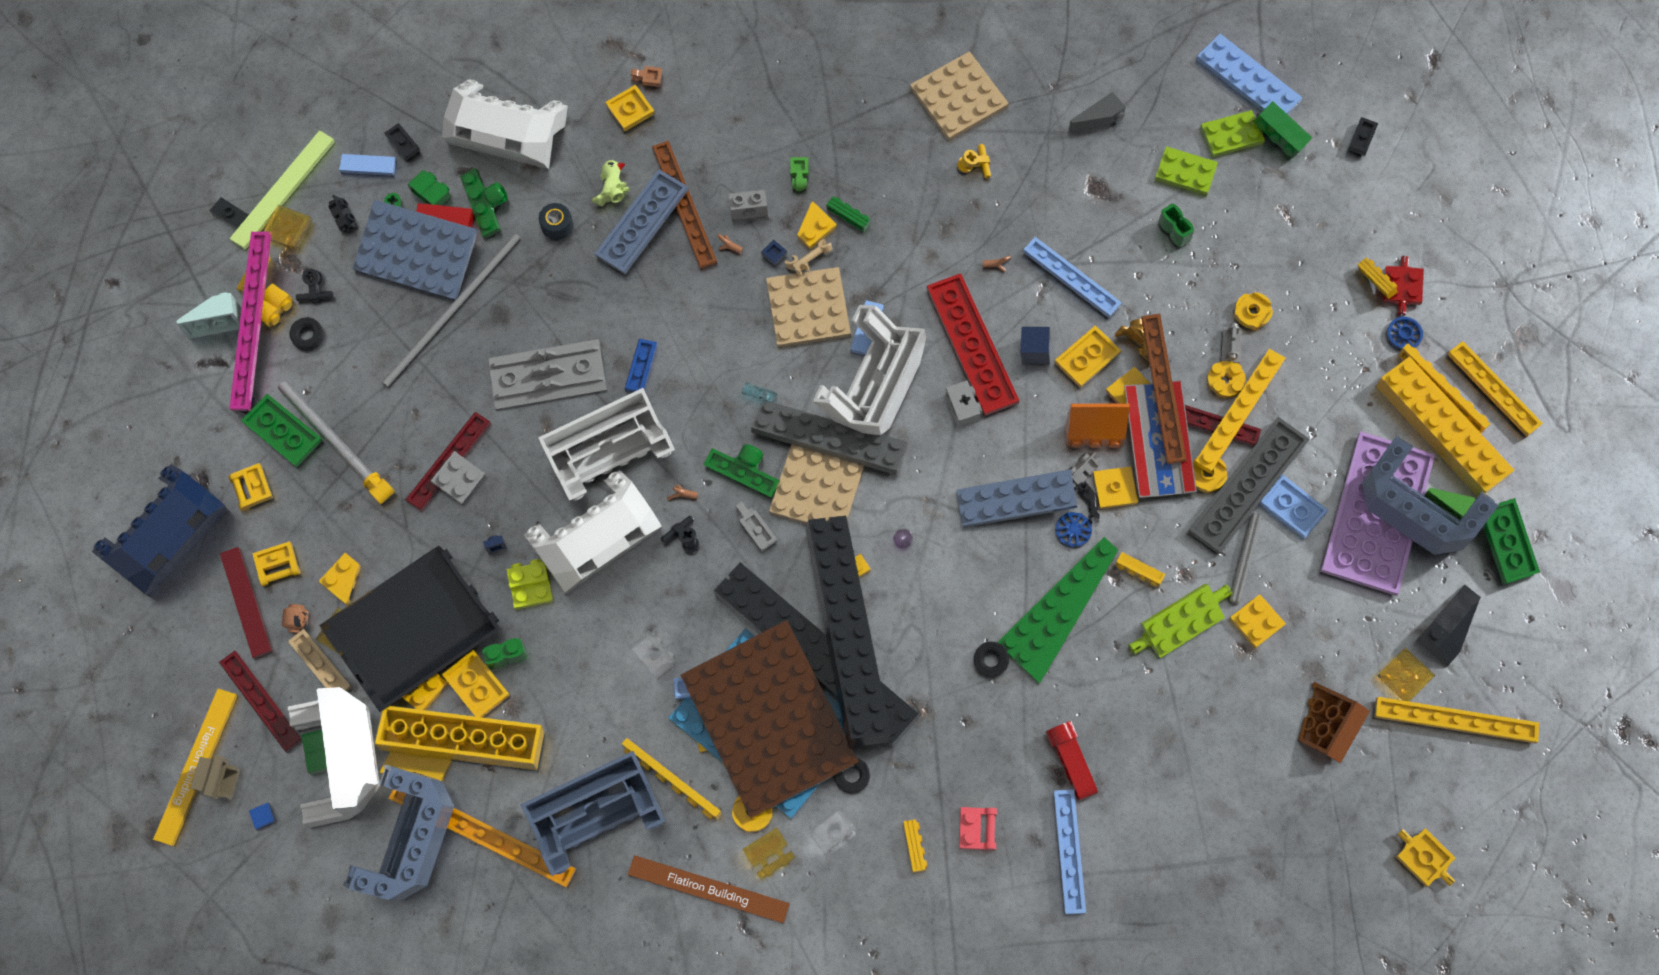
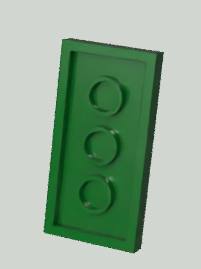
M268 394L241 420L245 426L296 468L323 441L319 435Z
M1513 498L1500 502L1483 527L1502 583L1507 584L1540 573L1516 499Z

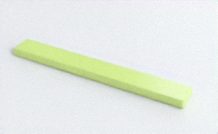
M319 130L229 239L246 250L250 244L251 232H261L335 143L334 139Z

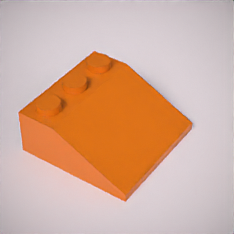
M1071 404L1065 424L1066 446H1071L1072 448H1080L1082 446L1118 448L1123 446L1126 439L1129 404Z

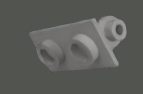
M1231 323L1229 327H1223L1221 361L1240 363L1242 328L1238 327L1237 323Z
M1095 452L1082 454L1078 458L1079 462L1069 468L1072 473L1074 489L1087 479L1083 473L1084 471L1091 475L1099 466V459L1093 458L1096 454Z

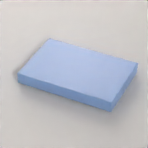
M1283 474L1259 503L1262 508L1303 540L1329 511Z

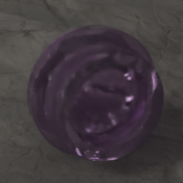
M899 529L893 536V540L899 548L908 547L913 540V534L910 530Z

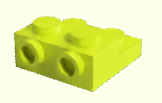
M541 559L532 560L529 565L524 566L521 563L511 565L510 569H507L515 610L554 602L548 568Z

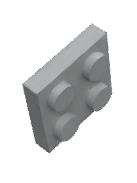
M454 451L433 477L431 483L462 505L485 476V473Z

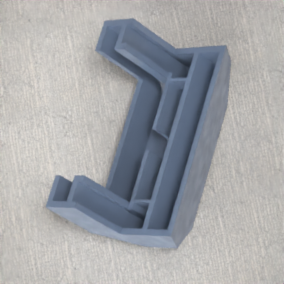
M1396 435L1362 482L1367 510L1434 555L1464 550L1499 506V502L1481 491L1463 517L1458 519L1393 475L1413 448V445Z
M634 751L520 804L537 838L541 856L551 876L562 874L567 868L571 867L566 849L575 848L587 839L596 838L600 833L612 830L624 821H631L637 815H640L646 830L657 828L665 822L659 804Z
M385 764V770L379 785L404 792L406 795L379 873L350 865L347 879L343 885L350 890L379 898L402 901L428 885L454 805L442 781Z

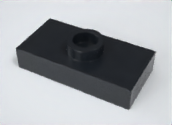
M1361 117L1348 150L1365 156L1378 123Z
M399 123L384 132L387 139L405 160L420 152L418 145Z
M222 197L209 210L211 214L236 230L249 216V214Z

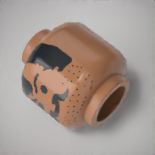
M289 604L283 610L282 626L288 628L289 633H299L300 630L307 628L309 611L304 609V605Z

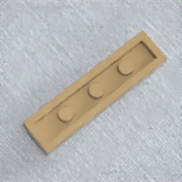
M304 629L288 641L325 688L340 687L346 692L352 688Z

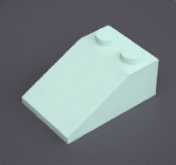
M220 293L217 296L210 297L179 318L177 324L189 339L237 330L240 325L242 308L231 293Z

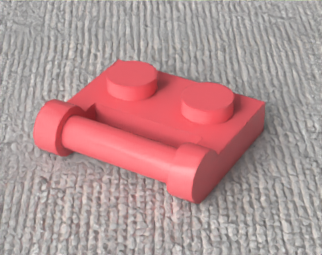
M960 808L959 849L996 850L997 844L994 842L997 808ZM981 815L987 816L986 843H980Z

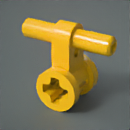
M984 144L977 146L979 155L973 150L965 151L957 162L958 169L963 173H968L973 167H982L984 178H990V160L986 154Z

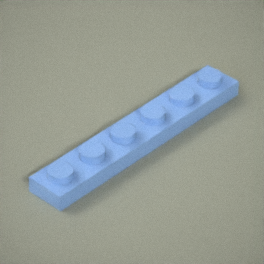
M1034 237L1023 249L1024 254L1108 318L1121 306L1122 302L1038 238Z
M1074 789L1056 790L1053 792L1064 912L1065 915L1086 914Z

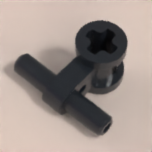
M306 269L303 272L302 280L308 285L309 293L296 294V301L310 300L311 302H317L320 299L334 297L332 291L319 292V286L324 281L321 272L314 269ZM313 275H315L316 278H314V279L311 281V280H310V277H313Z
M688 516L680 523L674 524L671 530L661 537V541L666 544L673 537L677 536L682 542V548L685 552L693 553L697 551L700 544L696 531L693 528H686L694 522L692 516Z

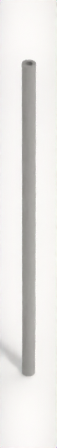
M514 234L384 379L382 383L386 387L396 379L519 241L520 237L517 234Z

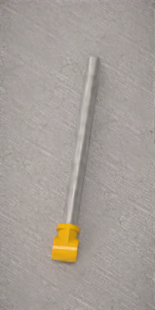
M284 381L279 384L278 390L364 480L363 486L369 489V493L380 505L395 493L393 488L383 478L380 479V475L377 472L372 473L288 382Z

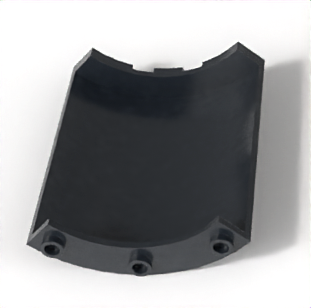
M438 545L319 625L338 653L343 652L341 658L379 712L500 630L497 625L499 619L494 612L489 613L476 597L478 593L473 585L468 586L451 562L453 557L447 548L443 550Z

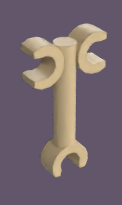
M822 239L819 241L817 248L800 260H798L796 255H793L792 262L787 260L784 262L787 269H793L798 276H803L802 270L810 271L808 262L821 253L830 252L833 248L830 242L827 244L826 240Z

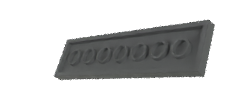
M766 400L762 401L751 427L752 433L894 475L898 472L907 447L906 441L886 435L861 433L831 419Z
M1277 417L1189 528L1188 532L1220 554L1307 444L1309 438L1280 417Z

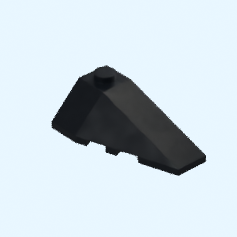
M1464 585L1416 641L1448 667L1461 652L1481 597Z

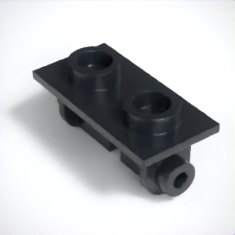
M332 195L334 200L329 201L328 208L333 218H337L335 222L339 230L347 233L350 227L358 229L355 223L356 219L349 211L348 202L344 198Z

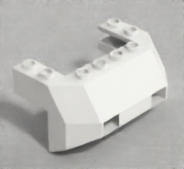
M471 79L453 88L443 121L442 139L447 144L549 169L553 135L565 127L567 105L554 100L537 110L533 109L530 105L521 106L517 105L514 101H501L494 96H481V93H478V91L483 89V84H479L476 80Z
M859 305L852 321L872 343L847 395L838 387L831 386L829 391L824 385H820L813 402L837 423L861 433L882 435L891 427L920 365L926 333L925 329L896 327L877 306Z
M644 388L538 437L569 501L582 498L584 493L587 492L582 483L593 481L597 475L608 474L618 465L624 466L635 457L641 458L645 456L649 450L657 458H665L671 454V451L675 450L666 429L658 421ZM630 418L632 419V421H630V422H628V423H626V424H624V425H621V426H619V427H616V425H618V424H620V423H622V422H624V421H626V420H628V419H630ZM582 442V445L568 451V448Z
M620 470L611 473L604 480L605 484L613 491L611 495L605 497L604 501L600 504L590 507L582 516L574 518L567 526L556 530L554 535L550 537L540 524L531 527L524 534L528 543L546 565L564 594L573 590L662 528L650 506L635 485Z
M340 687L317 689V701L288 707L289 723L292 728L295 727L296 731L322 726L331 798L300 804L303 815L302 823L308 828L351 819L365 808L380 787L369 708Z

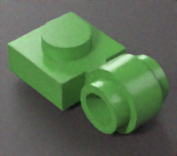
M790 157V177H796L792 178V189L803 191V189H807V178L803 177H808L809 174L808 157Z

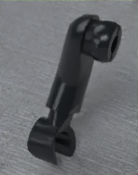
M1081 482L1078 486V491L1088 502L1090 511L1089 522L1093 524L1092 517H1097L1100 522V514L1097 512V494L1087 482H1084V484Z

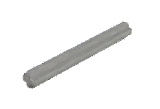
M1252 513L1232 586V595L1229 601L1234 604H1239L1262 519V516L1257 513Z

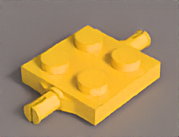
M1426 828L1414 837H1411L1404 829L1397 834L1406 844L1396 858L1425 887H1428L1438 878H1441L1448 886L1455 882L1446 871L1456 858Z

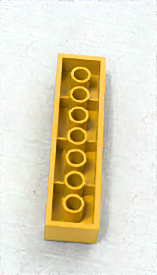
M1410 356L1381 377L1376 387L1476 497H1478L1481 491L1485 494L1489 493L1515 471Z
M388 706L382 710L375 745L380 751L537 770L545 732L542 725Z

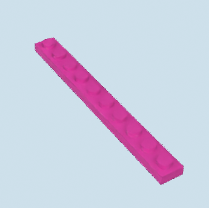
M251 232L229 407L232 411L251 410L272 235L270 232Z

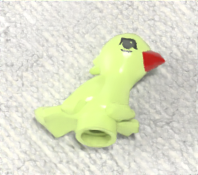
M614 160L604 163L600 175L602 177L601 180H605L603 190L598 196L592 198V203L599 206H604L606 202L611 201L618 203L629 192V187H626L627 184L619 179L620 172L625 166L624 163H617Z

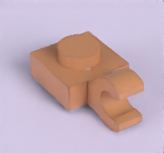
M644 66V70L631 69V81L639 82L642 80V85L660 87L662 68Z

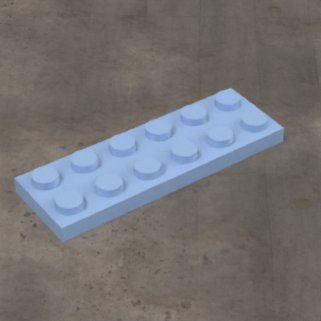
M1219 34L1197 55L1196 60L1261 111L1273 101L1286 114H1289L1302 100L1299 94L1222 34Z

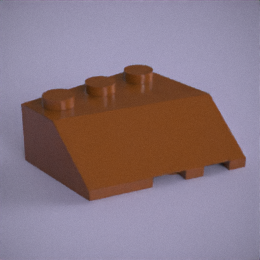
M1313 682L1312 688L1314 692L1312 698H1309L1308 706L1310 707L1308 715L1303 720L1299 741L1341 764L1370 710L1355 700Z

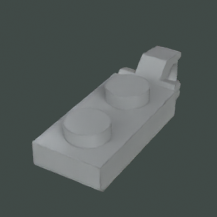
M743 502L736 505V510L740 514L738 516L740 524L761 552L777 542V538L756 510H753L752 507L748 510Z

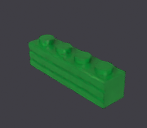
M832 196L826 204L828 211L862 232H865L870 225V218L867 215L861 214L858 209H853L848 203H843L838 197Z

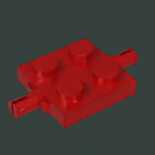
M1401 256V266L1385 267V274L1388 275L1391 282L1396 283L1398 292L1390 299L1383 294V302L1399 305V316L1401 314L1402 316L1406 315V306L1411 304L1421 305L1423 301L1424 268L1409 267L1408 256Z

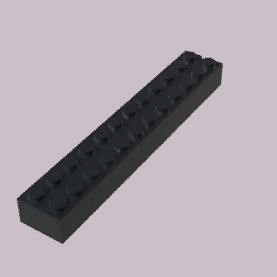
M829 517L828 521L825 518L810 519L807 522L806 535L848 748L888 743L891 730L847 517Z
M740 562L728 574L729 580L725 578L715 588V597L758 634L787 620L821 688L839 702L826 634ZM881 682L891 730V736L886 744L893 748L918 720L919 713Z

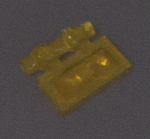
M777 827L742 849L753 868L761 863L763 869L757 872L760 879L767 875L768 877L773 875V871L781 866H787L790 864L789 861L795 858L792 851L784 855L782 849L787 847L788 844ZM777 854L779 859L768 864L766 859Z

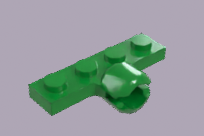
M476 168L461 175V181L482 237L486 239L501 231L494 209L508 199L504 187L498 182L485 187L479 170Z
M744 444L735 458L711 448L703 464L705 467L770 498L773 497L780 483V480L758 470L763 453L760 449L749 444Z

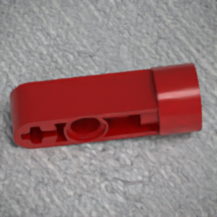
M1072 721L1047 730L1046 735L1052 748L1055 747L1077 800L1080 801L1097 794V787L1076 740L1078 736Z

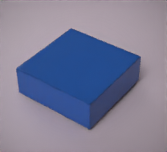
M265 803L249 810L256 830L276 822L270 803Z

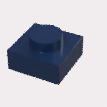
M773 239L761 251V255L775 266L787 255V250Z
M494 535L483 541L488 554L507 548L502 535Z

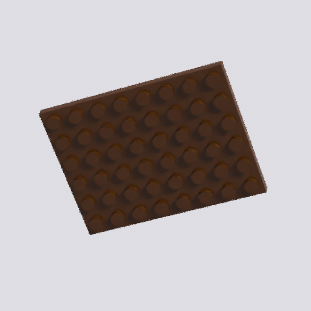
M787 620L681 674L686 688L751 819L860 763L852 747L848 748L846 735Z

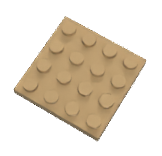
M970 51L910 84V89L948 141L1009 107L1007 100Z
M839 267L802 272L803 276H798L796 273L766 278L777 348L851 337Z
M792 444L769 514L807 524L810 519L825 518L828 521L829 517L846 516L848 520L865 466Z

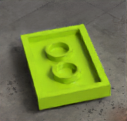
M1252 110L1201 124L1200 128L1212 158L1264 143L1265 140L1261 130L1253 122L1256 118Z
M1166 146L1155 180L1207 196L1218 162Z

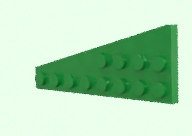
M1105 537L997 642L1007 649L1009 657L1038 685L1042 682L1118 552V549Z

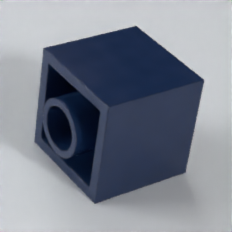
M1050 327L1021 328L1020 353L1022 364H1050Z

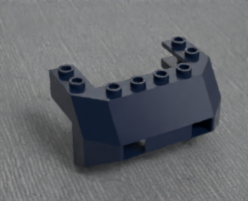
M172 464L166 466L160 472L161 476L158 478L168 486L163 487L158 492V497L146 505L143 514L131 522V527L118 536L115 544L104 537L103 540L100 539L95 543L92 553L148 597L227 510V507L184 471Z

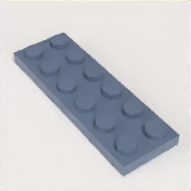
M658 169L595 252V256L623 274H626L689 190L688 186Z
M1071 469L957 489L963 528L1078 508Z

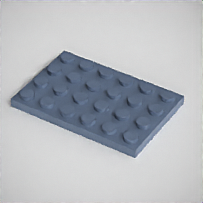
M374 200L352 269L456 300L479 230Z

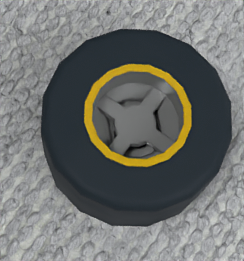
M548 204L539 213V224L542 232L547 237L560 239L571 232L573 227L572 216L569 209L563 204Z

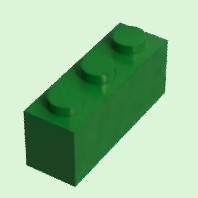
M1273 101L1253 121L1259 130L1267 134L1270 140L1280 146L1283 152L1291 158H1294L1312 139L1301 126Z

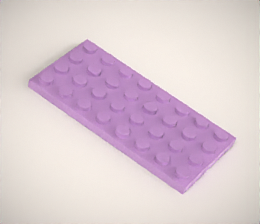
M1360 431L1320 572L1397 596L1400 591L1413 540L1367 510L1362 485L1366 476L1392 441ZM1412 448L1393 475L1422 495H1425L1435 454Z

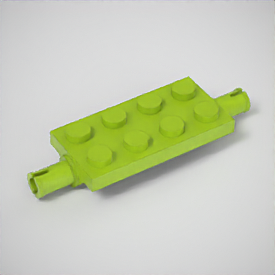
M1205 583L1141 622L1140 624L1143 628L1142 637L1128 644V647L1132 648L1130 649L1131 653L1136 655L1143 649L1152 647L1157 657L1161 658L1225 618L1219 607V602L1232 595L1231 589L1225 584L1212 593L1209 585Z

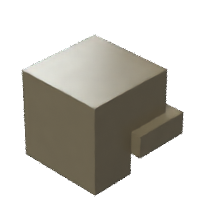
M215 755L214 760L200 757L190 789L210 799L217 800L221 798L231 800L240 769L236 766L228 765L229 760L222 756Z

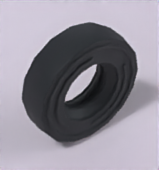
M305 317L296 320L291 325L289 336L294 346L306 351L320 345L324 337V331L321 324L314 318ZM305 328L313 330V336L308 340L300 338V332Z
M988 641L976 649L974 664L981 674L987 677H996L1007 669L1009 654L1002 644ZM988 652H996L998 654L999 662L996 666L989 667L985 664L984 657Z
M858 758L860 763L850 767L856 768L859 771L860 778L858 781L848 782L844 777L845 771L834 776L837 786L844 792L858 793L865 789L869 783L870 770L867 764L860 758Z

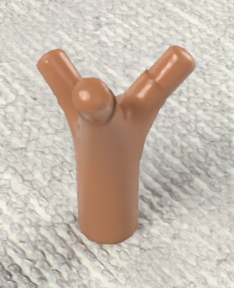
M721 234L717 235L725 244L720 246L719 250L731 249L741 254L743 248L733 243L727 235H724V237Z
M1011 257L983 260V268L996 267L1005 272L1006 269L1001 264L1011 259Z
M677 484L676 487H673V490L677 493L667 497L668 501L678 497L697 500L698 492L683 489Z

